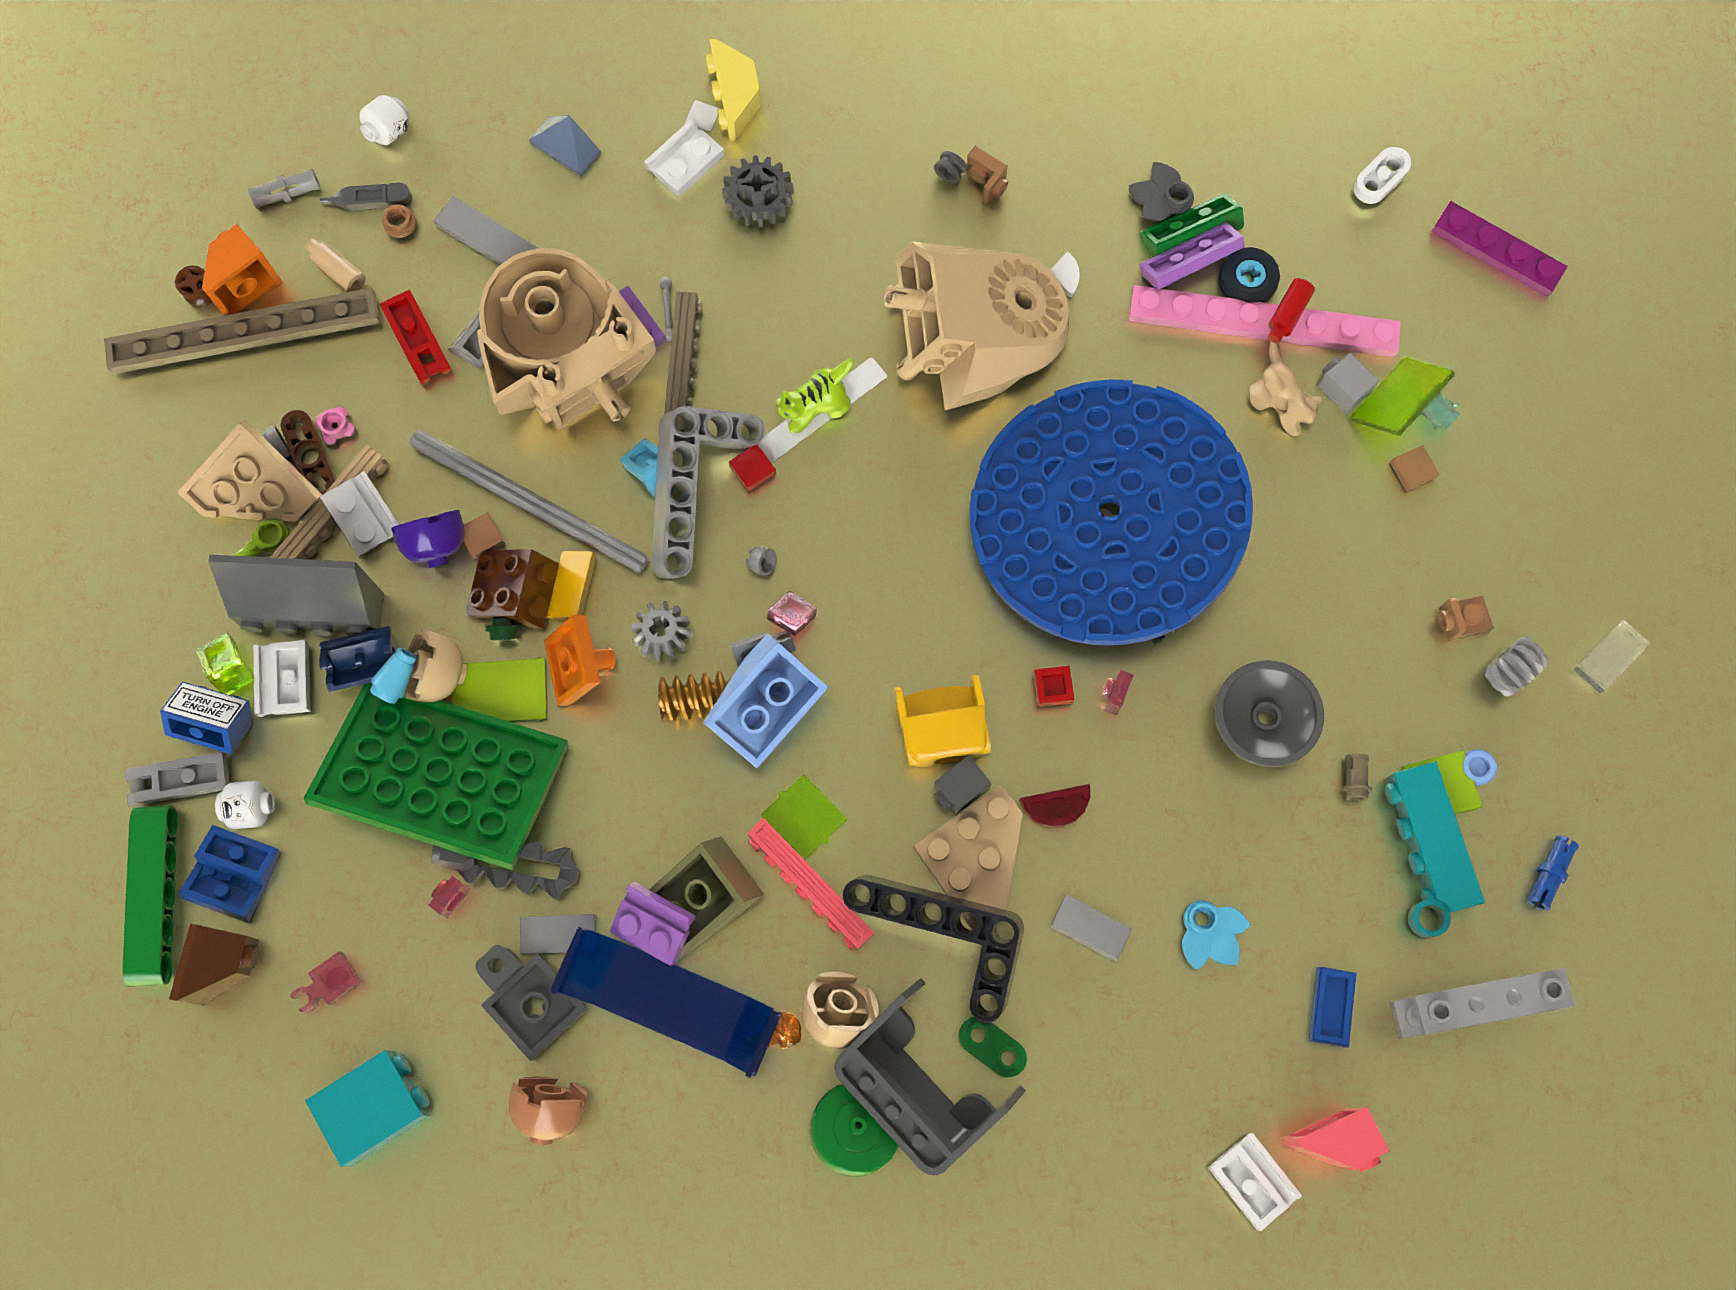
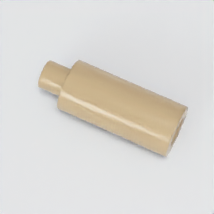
M315 239L308 241L305 248L311 253L310 260L347 292L362 288L366 277L361 271L327 242L318 243Z

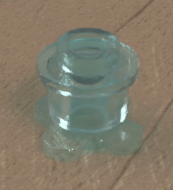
M1442 384L1420 404L1417 411L1413 414L1417 418L1423 414L1435 424L1433 427L1435 430L1440 426L1447 429L1460 416V413L1456 410L1460 404L1458 402L1454 404L1441 393L1445 388Z

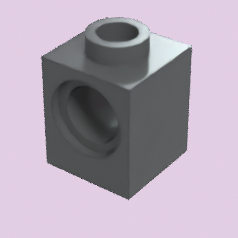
M968 755L935 781L934 790L936 793L933 794V797L945 812L951 809L955 816H957L990 789L991 782Z

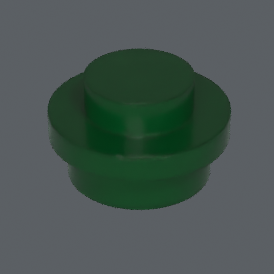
M492 618V625L485 626V631L489 632L490 640L518 639V630H521V624L514 623V620L511 618Z

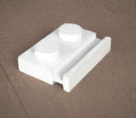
M690 120L647 158L644 163L645 168L648 171H652L656 178L679 198L725 156L724 149L702 129L699 130L694 125V122Z
M365 471L320 496V500L358 557L393 537L391 527L399 525Z
M305 640L269 643V645L265 646L253 645L254 714L263 717L270 714L283 715L311 712L309 643Z
M1248 1133L1239 1143H1236L1208 1166L1211 1173L1257 1231L1264 1229L1289 1208L1290 1204L1302 1197L1301 1193L1253 1133Z

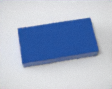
M1326 967L1316 968L1309 1042L1349 1048L1356 973Z

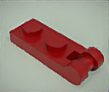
M410 289L379 304L421 385L430 382V377L440 372L444 375L452 371ZM432 354L435 360L422 365L420 359Z

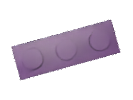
M1224 222L1140 263L1141 275L1159 290L1244 248V238L1231 225Z

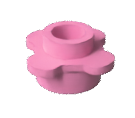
M344 407L327 409L315 420V425L323 433L322 440L328 445L335 444L337 439L344 436L350 437L355 432L354 425L349 423L347 419L348 412ZM333 424H338L337 428H332Z

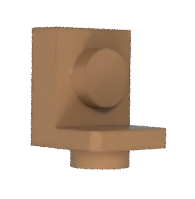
M974 146L967 155L966 172L977 183L986 184L983 190L982 202L989 205L994 197L1000 198L1008 186L1009 181L1006 180L1008 165Z
M1483 595L1457 601V598L1448 599L1439 607V625L1444 632L1446 631L1449 641L1487 633L1494 629Z

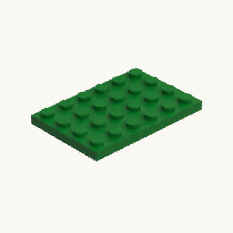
M372 682L364 684L303 797L306 805L513 870L569 747L568 740L441 700L420 702L407 699L404 696L399 698L395 704L389 703L371 693Z

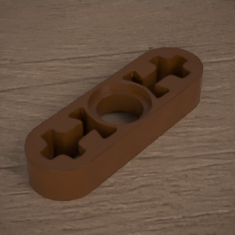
M292 410L282 418L280 424L281 431L297 470L316 489L319 487L314 473L319 472L320 476L324 479L326 490L320 492L324 495L336 481L337 477L314 421L306 412ZM301 422L303 424L301 429L307 439L301 440L294 431L296 429L295 423ZM317 449L319 456L315 462L311 464L302 463L301 457L306 450Z

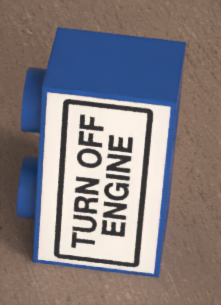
M183 681L160 710L166 736L228 754H233L253 725L249 700Z

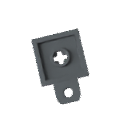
M495 945L475 964L481 979L495 992L481 1006L530 1061H533L588 1010L587 1006L538 953L528 963L524 964L510 949ZM501 959L503 963L502 969L496 972L494 964L497 960ZM532 997L536 1001L540 998L543 999L542 1009L544 1012L541 1016L537 1014L527 1015L526 1011L529 1009L527 1001L529 998Z

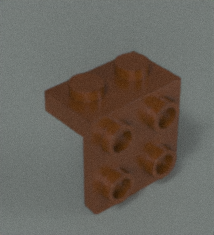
M532 549L487 550L479 556L466 614L472 618H511L532 629H544L559 563Z

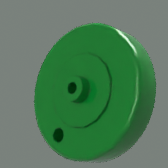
M843 1084L830 1089L820 1099L812 1113L810 1139L813 1149L819 1159L836 1173L849 1177L870 1175L884 1167L898 1149L896 1142Z

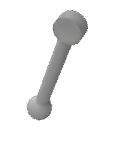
M664 277L659 281V286L663 290L666 341L671 342L673 329L669 289L672 287V281Z

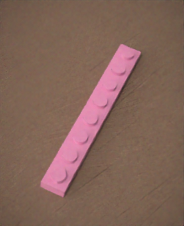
M1134 285L1128 321L1269 340L1268 335L1271 329L1268 324L1279 305L1263 302L1248 303L1233 298L1167 289L1157 290L1153 287ZM1305 308L1291 335L1283 337L1281 342L1395 358L1399 350L1401 321Z

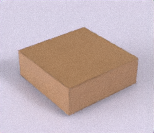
M1423 445L1390 461L1406 492L1432 481L1440 475Z
M488 512L464 524L465 534L463 541L474 560L479 559V556L487 550H496L505 545Z

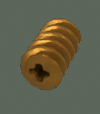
M717 671L715 682H711L707 672L702 674L701 682L697 684L693 674H689L686 685H683L679 676L676 675L674 676L672 686H668L665 678L660 677L658 699L662 721L665 712L671 721H676L679 710L685 720L691 719L693 709L696 710L700 719L704 718L707 708L709 707L710 710L713 708L728 685L730 677L726 681L721 671Z

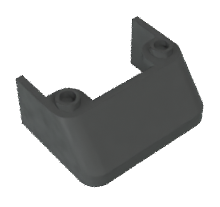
M920 978L900 994L839 1055L835 1062V1073L839 1081L921 1171L929 1175H939L945 1172L1014 1106L1026 1090L1020 1085L996 1109L985 1097L979 1094H967L955 1105L903 1049L913 1039L915 1025L912 1018L902 1007L926 984Z

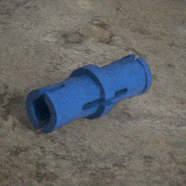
M1556 836L1545 863H1541L1537 869L1539 876L1526 900L1529 904L1534 906L1535 902L1539 904L1536 908L1545 911L1550 910L1551 903L1560 884L1565 883L1569 876L1566 871L1576 850L1579 848L1578 843L1572 840L1569 845L1567 844L1569 838Z

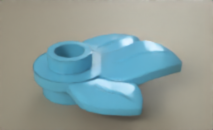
M1204 900L1195 901L1190 904L1183 916L1187 931L1181 943L1182 951L1188 963L1196 970L1200 969L1209 957L1225 965L1238 964L1239 945L1235 935L1240 934L1250 926L1245 916L1233 907L1217 908L1214 904ZM1197 913L1206 915L1208 921L1205 926H1200L1196 923L1195 916Z

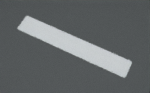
M873 358L866 360L842 379L846 387V395L851 399L850 405L887 378V374ZM821 413L802 432L795 434L790 432L788 428L792 419H786L767 433L758 446L772 463L832 418L827 413Z

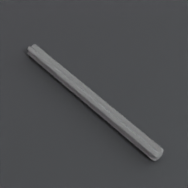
M416 430L411 437L409 443L414 449L633 571L640 573L647 565L648 558L646 554L428 433Z

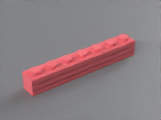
M764 818L747 833L750 838L748 843L756 851L761 849L766 854L763 857L764 860L772 868L776 865L781 870L779 875L787 884L792 882L797 887L794 891L803 900L808 898L813 904L810 906L811 909L819 917L823 914L829 920L826 923L834 933L839 931L844 936L842 941L848 948L852 950L855 947L859 951L874 936V932L864 921L845 905L839 895Z

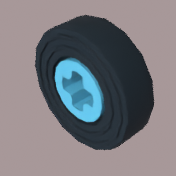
M1254 247L1242 248L1230 254L1223 262L1219 273L1220 289L1225 297L1248 303L1267 302L1276 292L1280 280L1279 266L1274 258L1264 250ZM1250 271L1252 276L1255 277L1253 282H1247V277L1244 276L1246 272Z

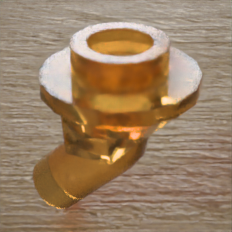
M778 1011L768 1021L771 1031L750 1039L749 1045L754 1054L776 1044H779L781 1049L790 1048L801 1040L800 1022L794 1015Z

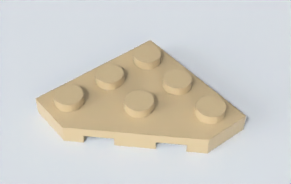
M246 420L240 422L177 492L202 517L217 518L218 516L236 517V519L254 520L273 518L282 519V521H298L322 496Z
M1000 785L913 845V848L946 895L1007 910L1023 813L1003 785ZM963 912L961 917L970 930L976 929L978 921L974 914Z

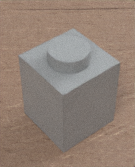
M1350 352L1341 361L1336 357L1322 370L1324 377L1318 387L1347 415L1371 394L1379 380Z

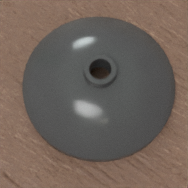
M1262 660L1240 667L1226 679L1216 698L1215 720L1223 741L1237 756L1258 766L1280 767L1298 761L1315 746L1323 730L1324 707L1317 688L1304 673L1283 662ZM1259 714H1266L1270 720L1269 724H1262L1258 718Z

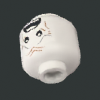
M380 95L360 111V130L365 138L371 142L389 145L408 130L409 112L406 106L396 97Z
M260 781L228 783L223 788L222 793L217 794L215 801V810L219 821H224L225 825L230 829L261 827L267 821L268 815L273 813L275 809L273 793L267 792L265 786Z

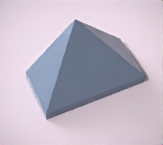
M569 115L549 116L529 139L532 145L579 176H582L601 154L600 149Z

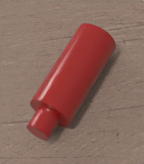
M1302 278L1293 279L1268 324L1271 329L1268 339L1271 342L1280 343L1283 337L1291 335L1315 292L1314 286L1309 281Z

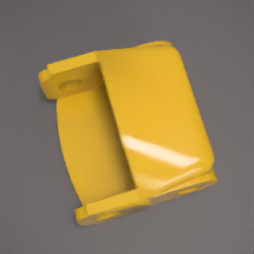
M978 674L971 675V687H938L919 691L903 697L901 687L895 688V703L908 766L927 767L962 761L968 755L971 759H975L983 754L990 753L985 704Z

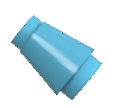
M398 647L395 653L371 679L373 684L370 689L371 693L393 704L399 698H403L417 657L410 651Z

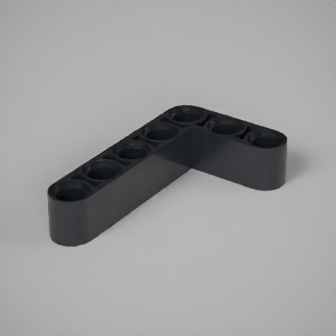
M872 875L859 876L845 886L843 890L844 903L854 912L982 945L970 998V1011L974 1018L982 1023H991L1001 1016L1008 1004L1024 933L1023 921L1016 913ZM858 884H862L869 889V902H862L857 898L855 889ZM892 893H897L905 899L906 907L904 911H897L891 906L890 897ZM927 903H935L940 907L942 912L940 920H932L926 915L925 906ZM963 912L974 914L978 921L976 929L969 930L962 925L961 914ZM1000 921L1010 923L1014 929L1013 938L1004 939L1000 937L996 930L997 923ZM998 958L1002 960L1006 966L1005 974L996 975L992 973L988 966L989 959ZM989 994L993 996L997 1001L998 1009L994 1011L984 1009L980 1002L981 995Z

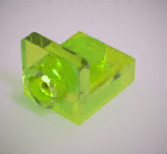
M228 632L196 650L206 678L219 692L229 695L254 681L253 673L243 663L236 642Z

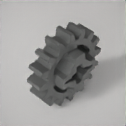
M754 155L753 163L749 164L744 158L740 159L741 168L738 169L735 166H731V176H724L723 178L725 187L722 188V194L727 211L733 210L735 220L743 216L746 226H749L752 220H757L758 226L763 227L765 219L775 224V215L778 214L785 217V206H792L793 204L792 195L794 194L793 183H791L790 172H783L781 162L772 166L771 157H767L763 163L759 162L757 155Z

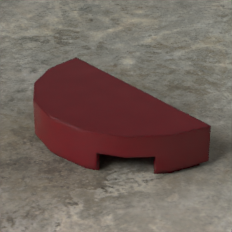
M1090 784L1022 797L1019 799L1024 813L1035 823L1047 828H1063L1076 822L1085 812L1091 798Z

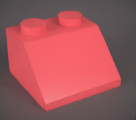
M1368 1107L1346 1108L1281 1139L1283 1145L1287 1148L1333 1166L1348 1167L1350 1171L1359 1169L1362 1172L1371 1169L1381 1163L1379 1156L1390 1152Z

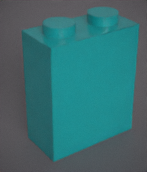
M384 1050L305 1100L341 1167L355 1165L431 1116L426 1108L430 1105V1101L419 1085L416 1087L413 1085L408 1076L412 1070L403 1054Z

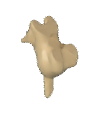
M1271 342L1269 356L1272 364L1265 369L1260 379L1249 387V399L1251 405L1260 411L1267 407H1273L1279 414L1283 429L1291 436H1298L1301 432L1300 423L1311 424L1316 420L1318 405L1322 401V396L1310 397L1304 393L1294 372L1288 365L1284 364L1278 343Z

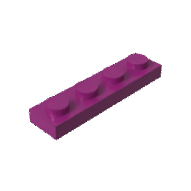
M1452 201L1449 202L1431 231L1546 297H1549L1568 267Z

